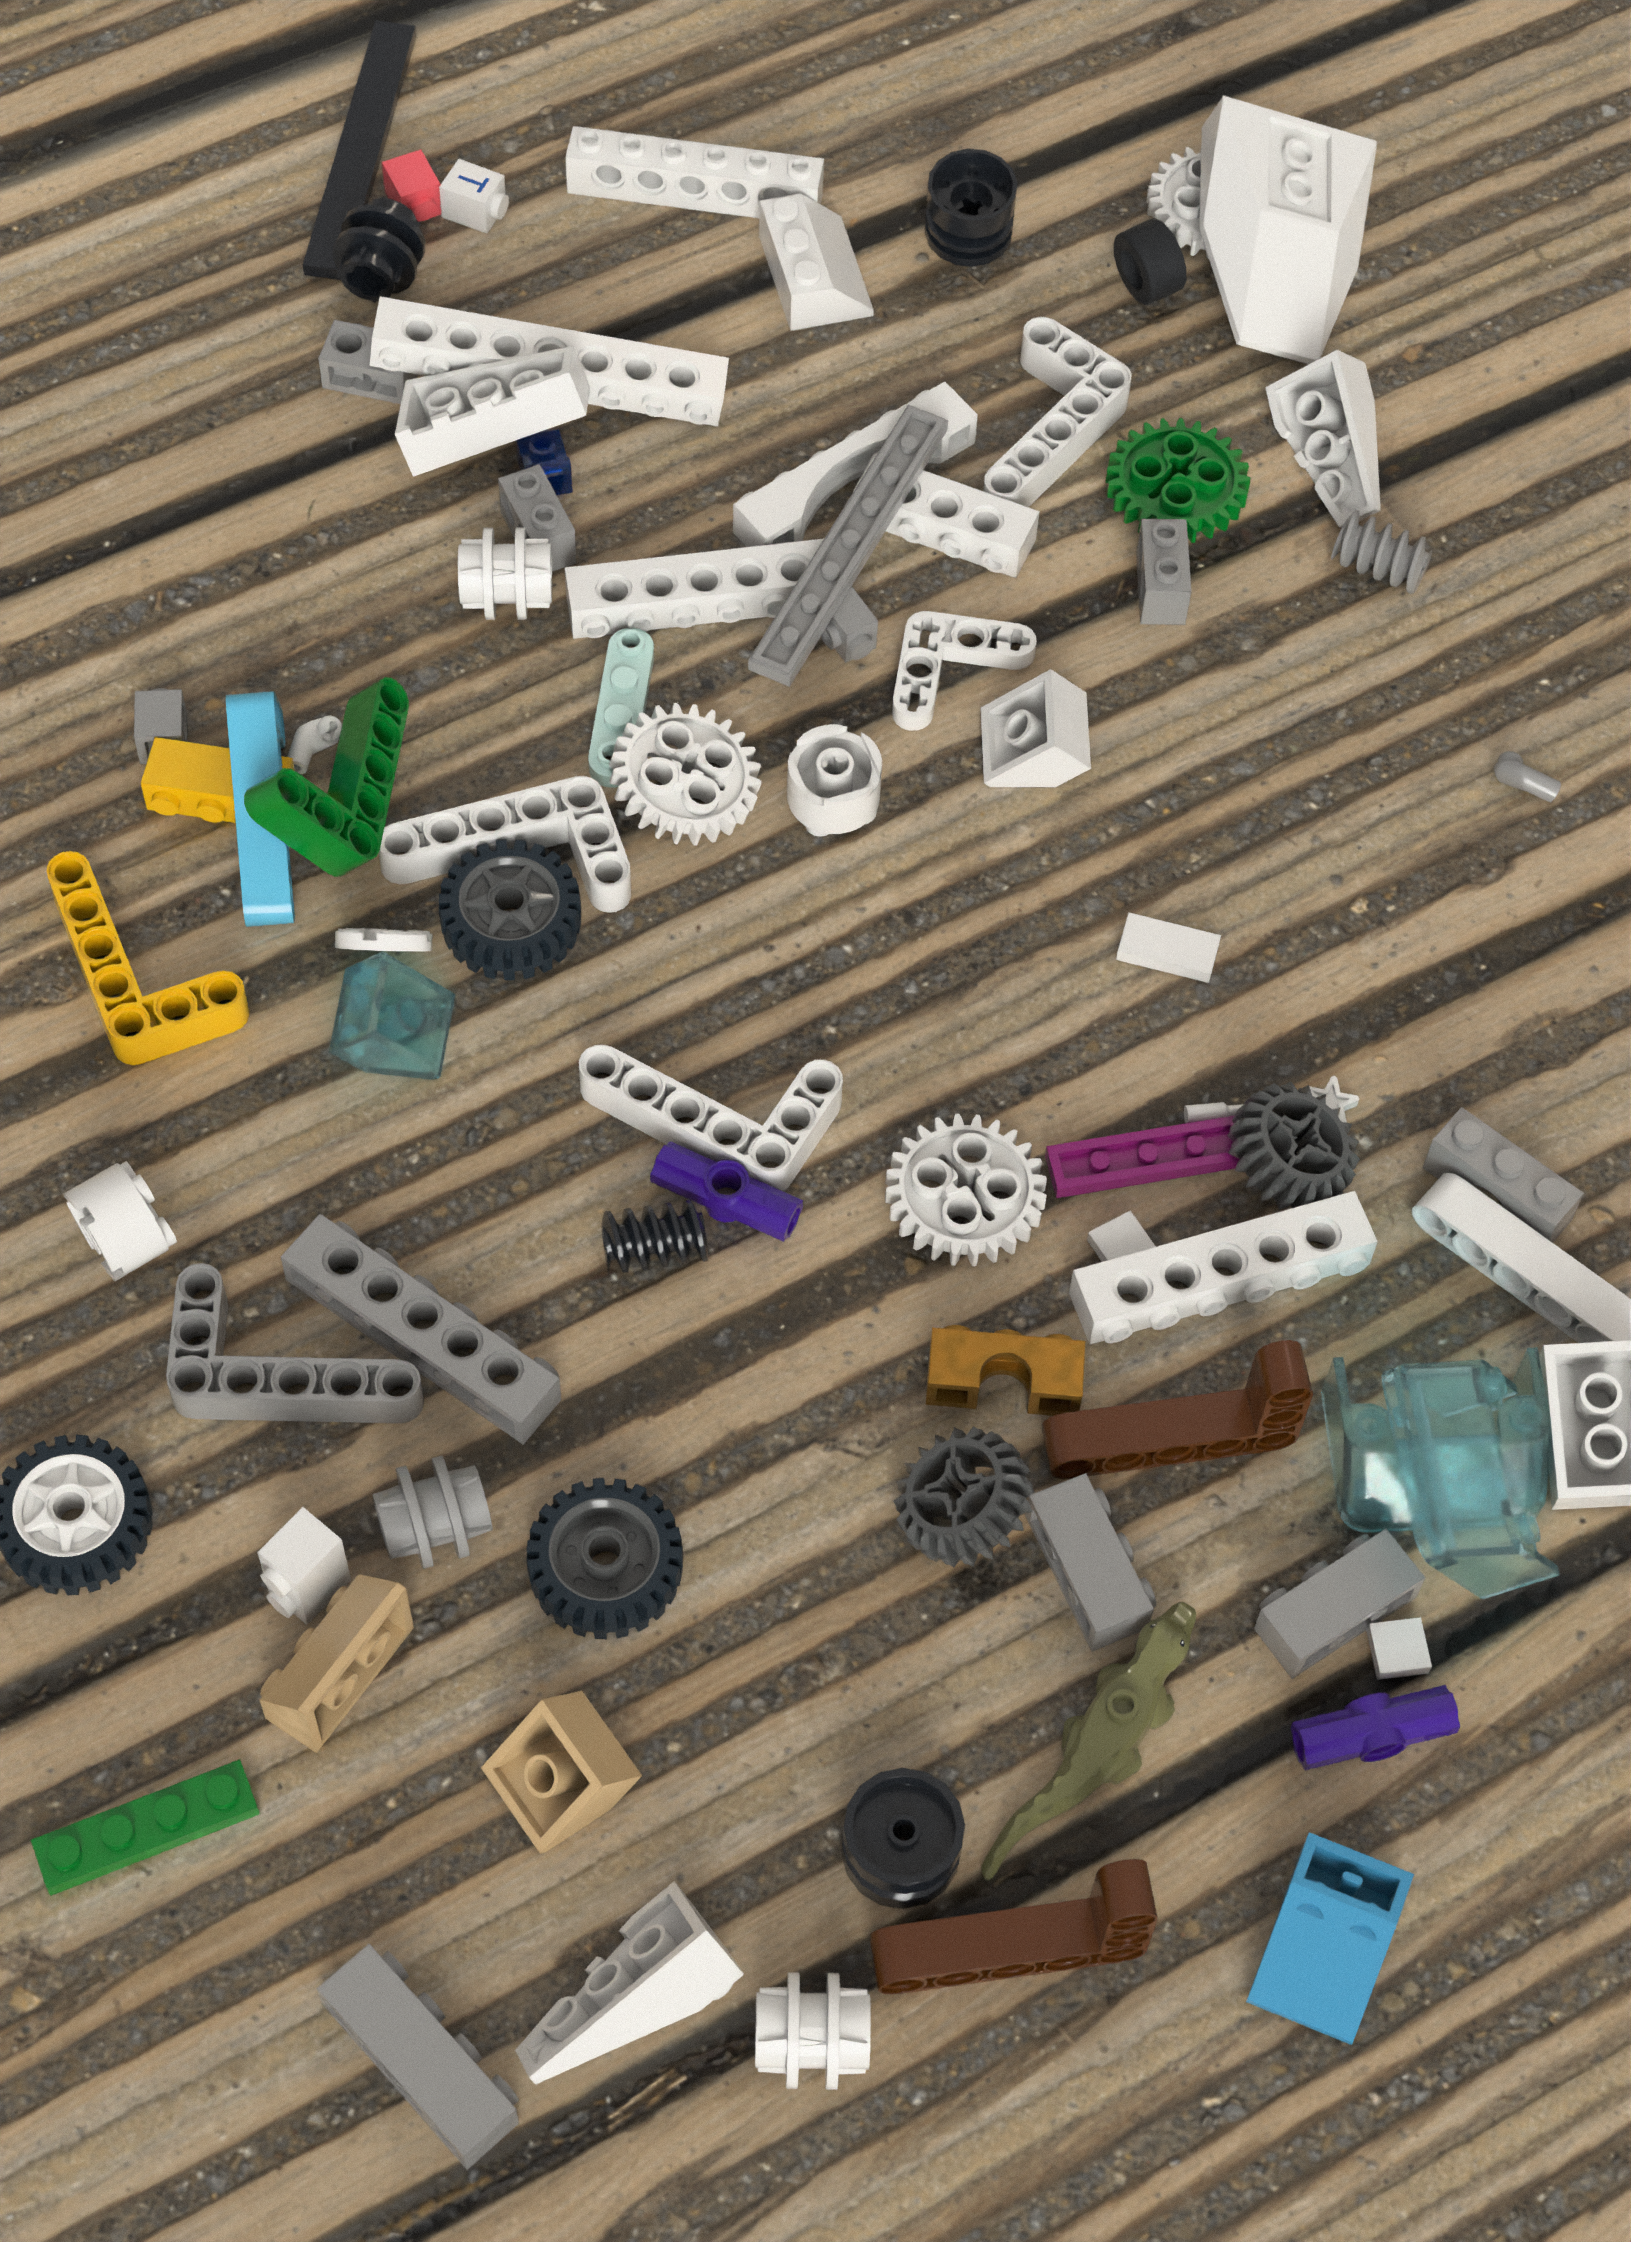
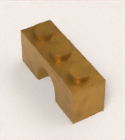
M949 1325L944 1328L932 1327L925 1405L976 1409L981 1384L994 1375H1009L1019 1380L1027 1391V1414L1054 1416L1080 1411L1083 1397L1086 1341L1073 1340L1071 1337L1063 1334H1050L1045 1337L1024 1336L1017 1331L1009 1329L990 1333L971 1331L968 1327L961 1325Z

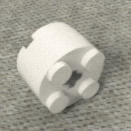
M837 724L813 728L797 740V746L790 753L788 759L787 801L793 815L805 825L809 833L819 837L828 834L847 833L874 820L880 801L882 758L874 741L862 732L860 737L854 733L847 732V726Z
M127 1161L122 1164L116 1163L63 1193L64 1197L68 1200L67 1206L91 1249H95L99 1255L103 1254L105 1261L101 1262V1264L114 1281L169 1250L168 1247L177 1243L176 1237L166 1220L162 1216L158 1217L150 1203L155 1201L146 1182L140 1174L136 1176Z

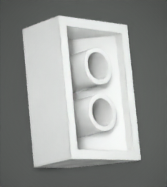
M801 193L760 200L759 238L790 331L873 316L874 310L842 217Z

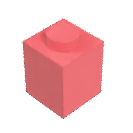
M421 149L382 162L384 188L388 199L396 200L406 205L414 213L418 222L442 215L439 192L441 184Z

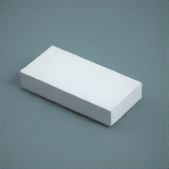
M1128 913L1116 960L1209 983L1221 935Z

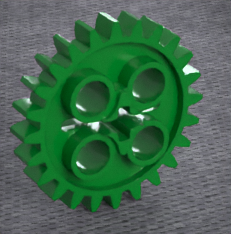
M1161 418L1159 429H1154L1149 423L1145 422L1143 423L1142 435L1131 429L1128 432L1127 441L1118 440L1116 452L1110 453L1105 483L1108 484L1107 498L1114 499V512L1125 510L1123 520L1125 524L1135 520L1139 521L1138 533L1140 532L1141 519H1187L1188 539L1191 543H1195L1197 532L1201 531L1207 538L1211 539L1213 538L1215 527L1226 531L1229 519L1235 521L1239 519L1241 508L1246 506L1251 477L1247 476L1249 464L1241 462L1243 452L1241 449L1230 450L1232 438L1227 437L1219 441L1216 439L1218 430L1216 427L1204 433L1201 432V421H1197L1192 428H1186L1183 418H1179L1176 427H1170L1168 422Z

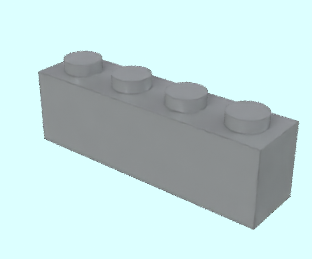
M368 1944L317 1988L321 2003L468 2170L519 2124L517 2110L514 2107L519 2099L511 2087L498 2074L490 2080L479 2068L477 2063L482 2058L476 2048L462 2033L453 2038L440 2024L445 2016L432 1998L425 1992L416 1997L404 1981L409 1975L399 1961L389 1951L380 1956Z

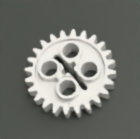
M1186 147L1184 158L1172 153L1169 164L1159 163L1158 173H1152L1146 202L1148 203L1147 215L1162 221L1172 231L1180 248L1186 244L1191 246L1190 255L1194 256L1200 249L1206 250L1199 229L1201 151L1196 154L1191 148Z
M674 703L670 714L667 715L657 705L651 718L643 712L639 713L636 724L628 722L623 735L617 738L613 749L615 752H613L609 767L613 768L609 780L610 784L618 786L614 798L616 801L629 800L624 814L630 816L639 813L642 816L638 825L640 829L647 827L650 823L656 825L655 838L659 839L667 830L672 832L674 844L679 843L682 834H688L692 844L697 845L701 834L704 833L713 843L716 842L720 830L727 835H731L736 823L743 825L749 811L753 810L758 798L756 795L762 782L757 779L761 764L751 762L756 749L755 747H741L746 734L739 732L731 735L728 732L732 723L730 719L720 725L715 723L714 710L708 712L704 718L699 716L696 704L692 705L688 714H683L679 704ZM666 744H672L679 749L670 748ZM708 762L716 763L719 766H721V768L714 767L710 765ZM649 780H657L660 783H662V785L653 784ZM692 798L700 799L705 804L697 803Z
M955 1114L953 1126L947 1127L937 1117L935 1118L934 1132L932 1133L919 1125L916 1133L917 1142L904 1137L902 1139V1153L893 1152L891 1167L893 1169H887L885 1184L890 1187L886 1188L885 1203L893 1204L890 1206V1220H902L899 1235L905 1237L915 1233L913 1249L916 1251L927 1244L931 1245L932 1260H936L943 1251L949 1252L950 1262L953 1266L957 1264L961 1254L968 1256L972 1267L977 1266L978 1257L981 1253H985L993 1263L997 1262L999 1247H1002L1011 1255L1014 1254L1017 1243L1016 1238L1028 1242L1030 1240L1031 1227H1039L1042 1214L1039 1210H1044L1047 1196L1042 1193L1045 1191L1047 1178L1046 1176L1038 1175L1041 1170L1042 1161L1040 1158L1029 1159L1032 1144L1028 1142L1016 1146L1017 1130H1011L1003 1136L999 1134V1120H995L988 1129L983 1128L981 1117L977 1114L973 1118L971 1125H964L960 1114ZM974 1156L980 1159L981 1161L976 1163H969L964 1161L961 1157ZM933 1180L941 1186L929 1188L921 1184V1182ZM1002 1191L1011 1197L999 1199L990 1193ZM982 1213H983L987 1218L991 1219L992 1221H988V1220L982 1215ZM962 1216L968 1218L971 1222L958 1224L950 1218Z

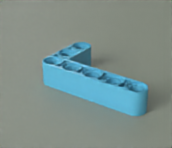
M275 691L226 695V714L246 927L294 923L295 914L289 846L258 825L249 816L244 804V794L247 789L282 769L281 748H285L286 745L282 707Z

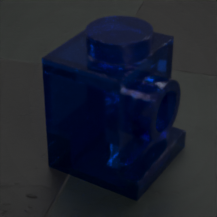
M546 429L516 440L517 461L520 471L540 464L545 475L558 473L556 476L547 477L556 496L573 492L571 462L569 457H567L559 429L552 431Z

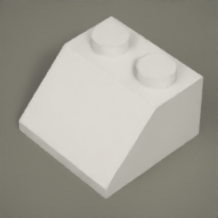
M1050 669L981 707L984 784L987 786L1057 787L1091 769L1087 693Z

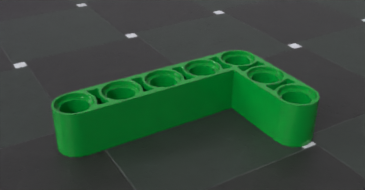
M384 677L349 698L328 793H325L298 772L290 768H283L250 787L244 794L246 811L258 825L334 877H341L377 857L380 851L409 709L408 696L403 686L391 677Z

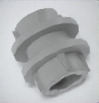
M441 1455L431 1459L434 1477L412 1483L407 1466H402L395 1469L399 1485L372 1494L390 1559L418 1554L422 1568H429L434 1566L430 1548L453 1542L458 1559L470 1556L467 1539L493 1530L486 1497L475 1465L448 1471L444 1458Z

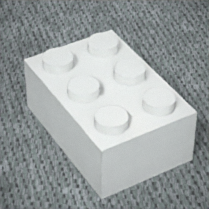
M1631 1340L1543 1345L1538 1357L1552 1510L1631 1506Z

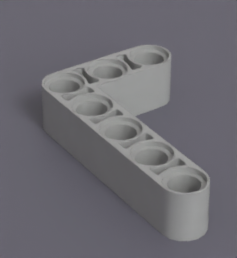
M205 1263L192 1264L179 1274L175 1289L166 1380L173 1405L182 1416L191 1419L405 1423L417 1418L424 1406L420 1373L408 1361L399 1359L223 1356L228 1300L222 1276L216 1268ZM200 1291H212V1294L204 1299L192 1298ZM194 1337H208L200 1345L193 1346L187 1344ZM193 1382L204 1384L195 1392L182 1391L186 1385ZM250 1383L256 1385L247 1393L240 1394L234 1392V1389L241 1384ZM301 1384L307 1386L299 1394L285 1393L293 1385ZM352 1385L359 1388L351 1395L344 1396L336 1393L344 1386ZM403 1386L411 1389L407 1394L399 1397L388 1394L395 1387Z

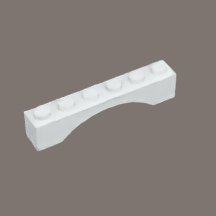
M946 382L931 390H924L909 403L896 410L886 412L879 420L864 429L853 431L840 443L826 451L815 453L807 462L791 471L779 474L774 481L757 491L748 492L743 495L738 502L733 504V533L746 547L802 541L806 528L824 502L847 483L862 476L873 454L879 452L908 404L948 420V430L928 463L941 464L975 444L978 414Z

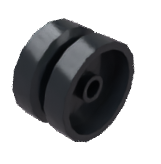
M907 1768L879 1772L861 1784L847 1805L841 1847L846 1874L858 1891L881 1906L899 1909L925 1905L945 1892L958 1871L965 1821L960 1802L945 1783L925 1771ZM905 1837L909 1840H900V1838Z

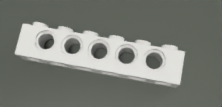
M573 126L566 153L567 193L753 218H759L760 200L801 193L821 204L823 195L824 158Z
M824 539L565 567L566 598L573 639L585 637L599 638L604 635L614 634L624 628H638L647 632L655 629L688 628L694 625L717 622L732 623L743 619L760 617L775 618Z
M1352 1191L1075 1269L1072 1274L1069 1295L1089 1345L1104 1340L1106 1343H1116L1128 1338L1133 1332L1150 1327L1155 1330H1161L1171 1327L1184 1317L1198 1313L1201 1316H1211L1224 1310L1227 1305L1247 1300L1249 1303L1260 1302L1270 1297L1275 1291L1289 1287L1305 1289L1318 1283L1321 1278L1338 1273L1342 1276L1354 1275L1370 1265L1378 1241L1356 1192ZM1308 1242H1321L1327 1249H1317ZM1261 1255H1274L1281 1260V1262H1269L1265 1260ZM1224 1267L1230 1269L1235 1275H1221L1215 1268ZM1180 1281L1187 1285L1188 1288L1175 1289L1167 1282ZM1132 1294L1141 1301L1130 1303L1123 1300L1120 1296Z

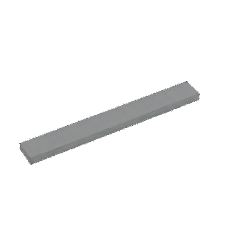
M909 404L907 405L748 660V670L786 686H791L948 430L947 419Z

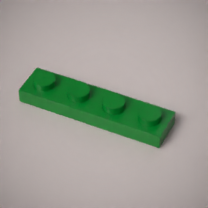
M239 1759L31 1840L46 1889L49 1895L52 1896L260 1815L241 1760Z

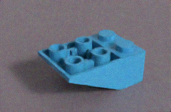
M1309 1832L1299 1853L1246 2002L1352 2045L1397 1926L1414 1874Z

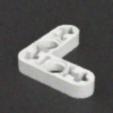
M920 611L913 614L908 619L905 627L893 695L892 718L898 726L909 731L920 730L930 724L934 713L942 660L1020 670L1028 667L1034 660L1037 644L1036 635L1029 627L1019 623L932 611ZM922 630L931 631L928 649L919 647ZM965 634H974L979 636L983 642L976 647H967L961 644L958 639ZM991 639H997L995 649L990 648ZM1011 644H1021L1019 651L1011 650ZM914 664H924L932 672L925 677H915L907 671V668ZM911 692L919 694V704L917 711L914 712L908 711Z

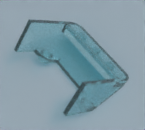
M1538 1347L1527 1348L1512 1381L1514 1397L1506 1400L1498 1412L1497 1429L1499 1435L1398 1440L1394 1419L1386 1409L1371 1403L1350 1404L1344 1358H1333L1321 1391L1338 1510L1343 1522L1351 1529L1359 1532H1381L1384 1529L1388 1531L1518 1525L1535 1520L1540 1514L1547 1498L1551 1425Z
M1485 1360L1404 1363L1384 1370L1382 1372V1386L1414 1538L1424 1560L1430 1566L1482 1600L1559 1576L1558 1565L1537 1551L1536 1542L1540 1541L1541 1535L1534 1515L1530 1511L1524 1512L1518 1504L1512 1501L1492 1412L1502 1408V1399L1518 1394L1516 1384L1504 1376L1497 1366L1493 1367Z

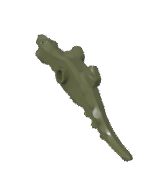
M1185 1602L1174 1604L1160 1617L1150 1621L1143 1627L1136 1642L1134 1657L1128 1664L1111 1663L1101 1669L1096 1683L1097 1695L1085 1715L1073 1716L1064 1722L1061 1749L1064 1759L1060 1768L1041 1791L1012 1815L982 1864V1875L986 1881L993 1878L1007 1854L1026 1834L1051 1819L1073 1809L1088 1798L1103 1783L1111 1782L1117 1785L1139 1771L1142 1766V1757L1139 1754L1138 1746L1150 1728L1155 1730L1163 1726L1171 1719L1175 1711V1702L1170 1694H1166V1688L1163 1684L1170 1672L1174 1671L1187 1656L1191 1633L1196 1621L1195 1608Z

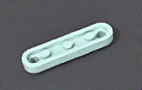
M638 628L621 629L612 635L608 643L588 755L590 776L604 787H618L610 784L609 780L613 768L609 767L610 760L606 759V757L612 756L613 752H615L613 749L617 738L623 735L626 724L629 722L635 725L639 713H645L654 662V643L647 632Z

